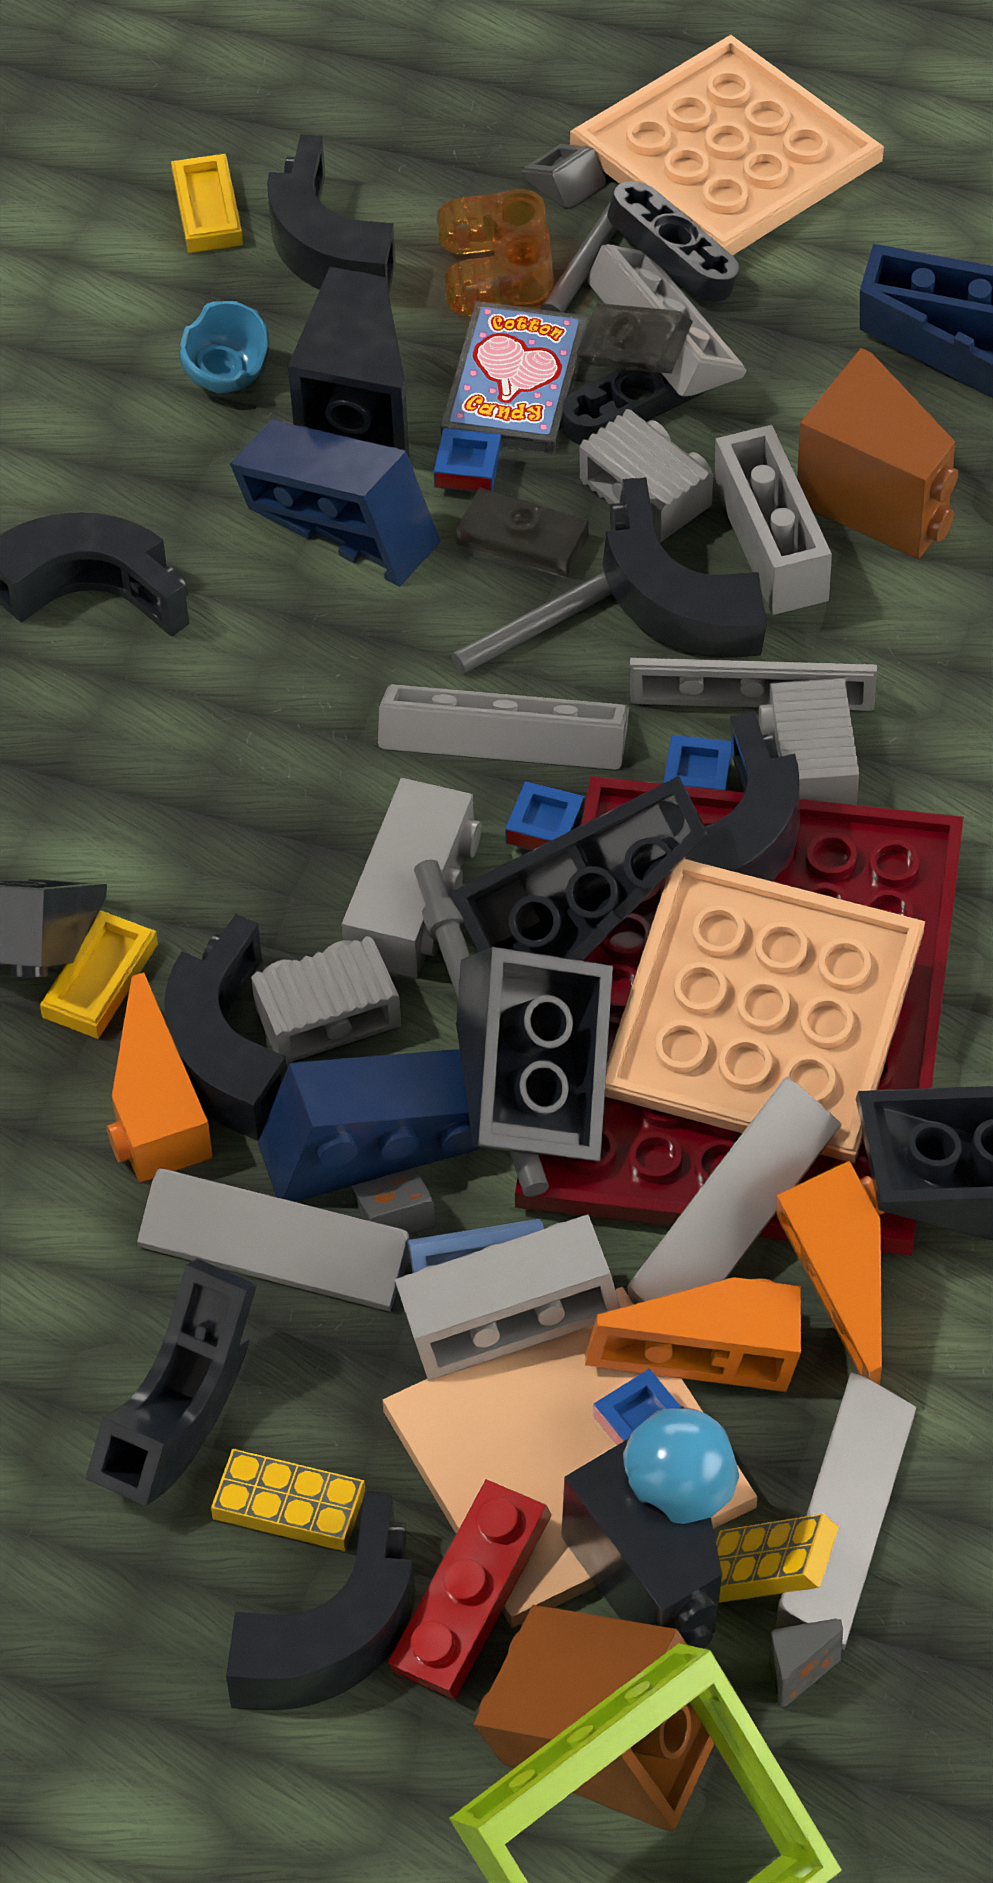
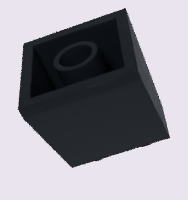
M329 267L288 365L293 425L405 450L410 459L405 378L386 277Z
M628 1438L564 1477L561 1537L621 1620L677 1629L687 1645L704 1649L711 1642L712 1634L715 1633L722 1571L711 1517L686 1524L673 1523L658 1507L648 1502L641 1503L629 1485V1478L625 1473L623 1452L628 1443Z

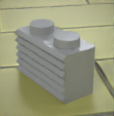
M626 409L623 416L618 415L614 422L609 421L606 428L601 427L597 434L592 433L589 440H583L579 446L580 479L583 485L588 484L591 491H596L600 498L604 497L608 504L620 503L623 479L647 478L654 529L659 543L712 506L713 473L709 464L698 453L691 452L687 454L671 442L667 431L656 421L651 420L647 423L633 411Z
M845 678L770 683L769 704L759 705V726L762 734H773L779 757L795 753L799 769L800 799L857 805L859 766L857 765Z
M368 936L361 942L356 940L336 942L323 953L317 952L313 957L305 956L301 961H277L269 965L263 973L257 971L251 977L257 1015L260 1018L273 1051L286 1056V1064L401 1026L399 995L373 938Z

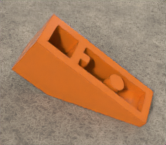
M144 972L131 978L112 1091L116 1122L106 1125L110 1144L118 1163L129 1160L138 1183L153 1179L158 1169L176 1171L213 1158L208 1121Z
M848 1161L776 1195V1216L859 1375L865 1376L880 1385L882 1342L881 1227L879 1215L885 1212L878 1210L871 1178L866 1176L859 1180L853 1166Z
M733 1277L597 1314L585 1353V1366L643 1373L650 1368L655 1375L787 1392L801 1354V1286L775 1283L768 1279L751 1280Z

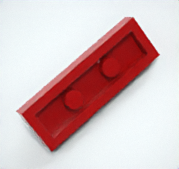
M485 1479L388 1662L394 1673L454 1700L457 1698L552 1516L546 1504Z

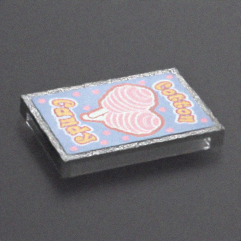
M476 301L440 426L441 436L443 428L501 434V444L504 449L555 455L563 427V403L566 397L572 393L588 332V316Z

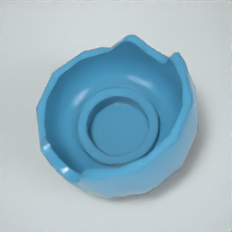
M237 301L208 303L203 307L199 317L190 326H186L183 331L179 354L181 367L195 384L216 394H226L246 389L260 376L265 367L269 351L268 326L256 310Z
M692 1408L657 1410L631 1433L623 1452L625 1473L629 1478L628 1483L641 1503L648 1502L658 1507L673 1523L686 1524L710 1518L732 1500L739 1479V1472L728 1435L716 1420L699 1410Z

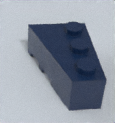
M873 243L860 287V330L993 398V266Z
M271 420L230 463L248 509L308 540L315 532L341 545L338 549L339 556L352 563H355L362 556L386 568L384 579L399 587L441 542L413 471V464L405 450Z
M460 1049L289 1063L258 1141V1146L276 1197L297 1202L478 1150L479 1147L473 1146Z

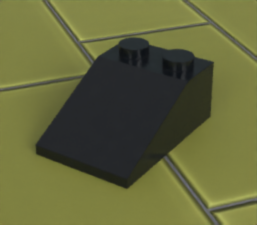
M495 947L461 959L456 1026L473 1146L594 1163L600 1161L613 966Z
M993 1086L858 1091L856 1103L878 1210L993 1241Z

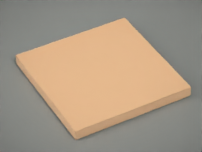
M729 35L570 131V145L594 148L602 171L619 184L626 181H637L653 187L732 256L882 162L884 151L883 145L732 35Z
M684 859L667 877L606 1065L604 1096L743 1133L785 1077H789L842 1123L840 1129L820 1155L846 1162L850 1161V1163L855 1164L863 1138L856 1103L857 1092L877 1090L924 933L925 921Z
M623 1287L615 1290L620 1308L634 1305ZM594 1325L429 1381L427 1378L382 1400L383 1412L456 1534L485 1479L544 1503L549 1508L552 1516L502 1610L511 1628L524 1623L532 1605L554 1608L597 1587L561 1537L564 1477L616 1446L594 1419L593 1404L641 1373L585 1366V1353ZM655 1375L681 1407L703 1412L682 1378ZM738 1466L739 1479L732 1500L711 1517L713 1529L757 1508V1495Z

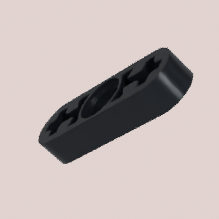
M626 181L616 186L607 216L610 223L695 297L717 302L723 301L731 295L739 272V264L728 251L653 187L637 181ZM662 237L675 239L684 245L671 243Z
M645 356L570 393L563 403V430L572 442L581 445L583 440H589L592 433L597 434L601 427L606 428L609 421L614 422L618 415L623 416L626 409L633 411L647 422L704 392L691 396L679 395L651 359ZM643 386L650 389L653 394L646 399L634 400L626 397L623 391L629 387Z

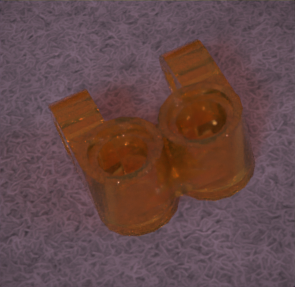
M512 189L502 193L457 198L448 201L440 207L437 212L436 222L438 238L443 248L456 254L494 250L495 256L463 260L448 268L444 275L446 302L452 311L464 316L479 315L482 307L513 311L533 310L542 306L555 286V275L546 205L541 196L527 189ZM468 224L467 227L457 228L458 225ZM476 286V288L465 289L466 287Z

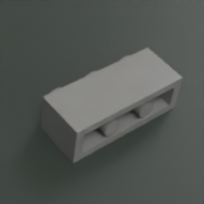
M768 425L716 438L714 487L752 572H759L762 594L771 614L775 615L829 601L832 553L773 426Z
M401 778L342 921L343 941L356 940L361 942L366 936L373 938L389 972L418 978L426 955L435 956L439 950L438 940L430 938L422 916V910L426 905L414 868L422 861L436 860L440 866L448 893L462 886L463 871L460 868L465 857L473 858L475 856L482 832V823L474 820L473 794Z
M588 1214L567 1222L551 1225L546 1229L501 1244L488 1246L483 1250L436 1266L425 1267L418 1272L395 1279L428 1381L590 1327L595 1324L597 1314L620 1308L609 1267Z

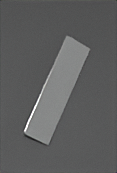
M610 244L601 246L588 275L589 285L679 395H695L744 377L746 369L741 361L659 265L640 250Z
M630 658V703L759 708V705L769 704L770 683L845 678L849 709L871 711L874 710L877 665Z
M391 684L387 687L379 706L378 745L380 748L387 750L616 770L620 768L623 761L630 707H626L623 704Z
M785 1077L633 1277L627 1287L629 1298L636 1303H641L727 1279L776 1214V1195L798 1185L840 1129L842 1123L800 1085L789 1077Z
M158 1169L153 1178L137 1240V1245L140 1248L191 1261L200 1259L222 1269L389 1312L398 1292L395 1279L404 1276L410 1260L409 1234L403 1229L166 1169Z
M850 1373L806 1515L811 1516L824 1513L838 1525L839 1528L820 1588L782 1593L778 1606L776 1628L837 1618V1620L841 1619L843 1625L842 1649L844 1650L916 1413V1406L865 1376L856 1373Z

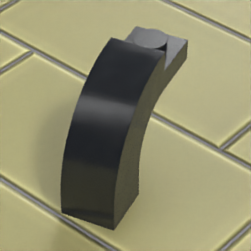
M300 134L295 157L287 156L284 173L269 172L267 186L271 233L279 256L297 277L318 290L321 289L329 267L386 277L388 293H390L396 265L393 223L349 219L339 216L323 206L320 202L325 181L322 136Z
M647 478L623 479L620 503L610 504L611 531H606L602 562L609 588L623 611L651 636L674 648L689 653L721 658L760 656L767 620L759 572L711 575L690 570L677 563L665 552L657 539Z
M63 513L22 523L0 535V605L20 622H23L45 605L61 596L78 591L95 590L109 592L128 600L171 637L189 625L186 601L188 589L184 580L173 568L167 567L163 539L137 523L99 513Z
M755 711L730 716L731 754L744 796L731 813L721 820L705 826L709 835L685 859L772 882L791 857L799 833V769L795 753L779 757L773 734H762Z
M235 914L222 935L216 933L209 940L202 959L181 951L174 963L166 987L165 1018L168 1030L203 1111L220 1124L258 1141L287 1071L286 1056L243 1038L225 1021L231 1006L262 961L258 923Z
M195 1259L185 1266L160 1351L149 1373L134 1395L125 1404L102 1418L86 1480L147 1506L163 1495L181 1477L192 1463L217 1422L239 1374L250 1342V1338L243 1336V1332L256 1291V1283L200 1259Z
M364 1493L355 1565L344 1587L329 1601L315 1609L290 1615L235 1612L226 1673L231 1708L288 1710L314 1705L348 1691L367 1678L390 1655L408 1624L416 1593L413 1560L404 1559L406 1523L394 1521L392 1495Z

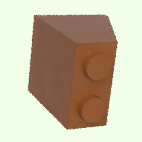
M860 348L800 422L797 480L811 510L919 560L933 541L941 542L945 538L953 523L955 512L950 508V497L958 479V470L953 468L956 442L871 352Z
M532 1605L520 1631L515 1634L510 1643L508 1655L490 1691L481 1701L479 1713L473 1725L500 1762L514 1769L678 1643L687 1644L677 1629ZM689 1702L572 1793L660 1829L674 1832L710 1755L714 1742Z

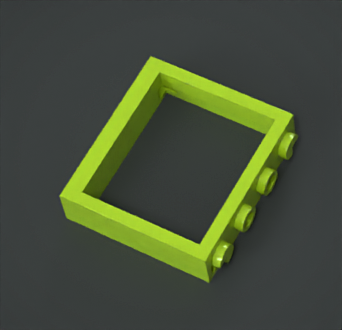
M680 1643L449 1818L488 1883H528L505 1844L690 1702L781 1853L780 1857L747 1883H827L842 1869L712 1652L707 1649Z

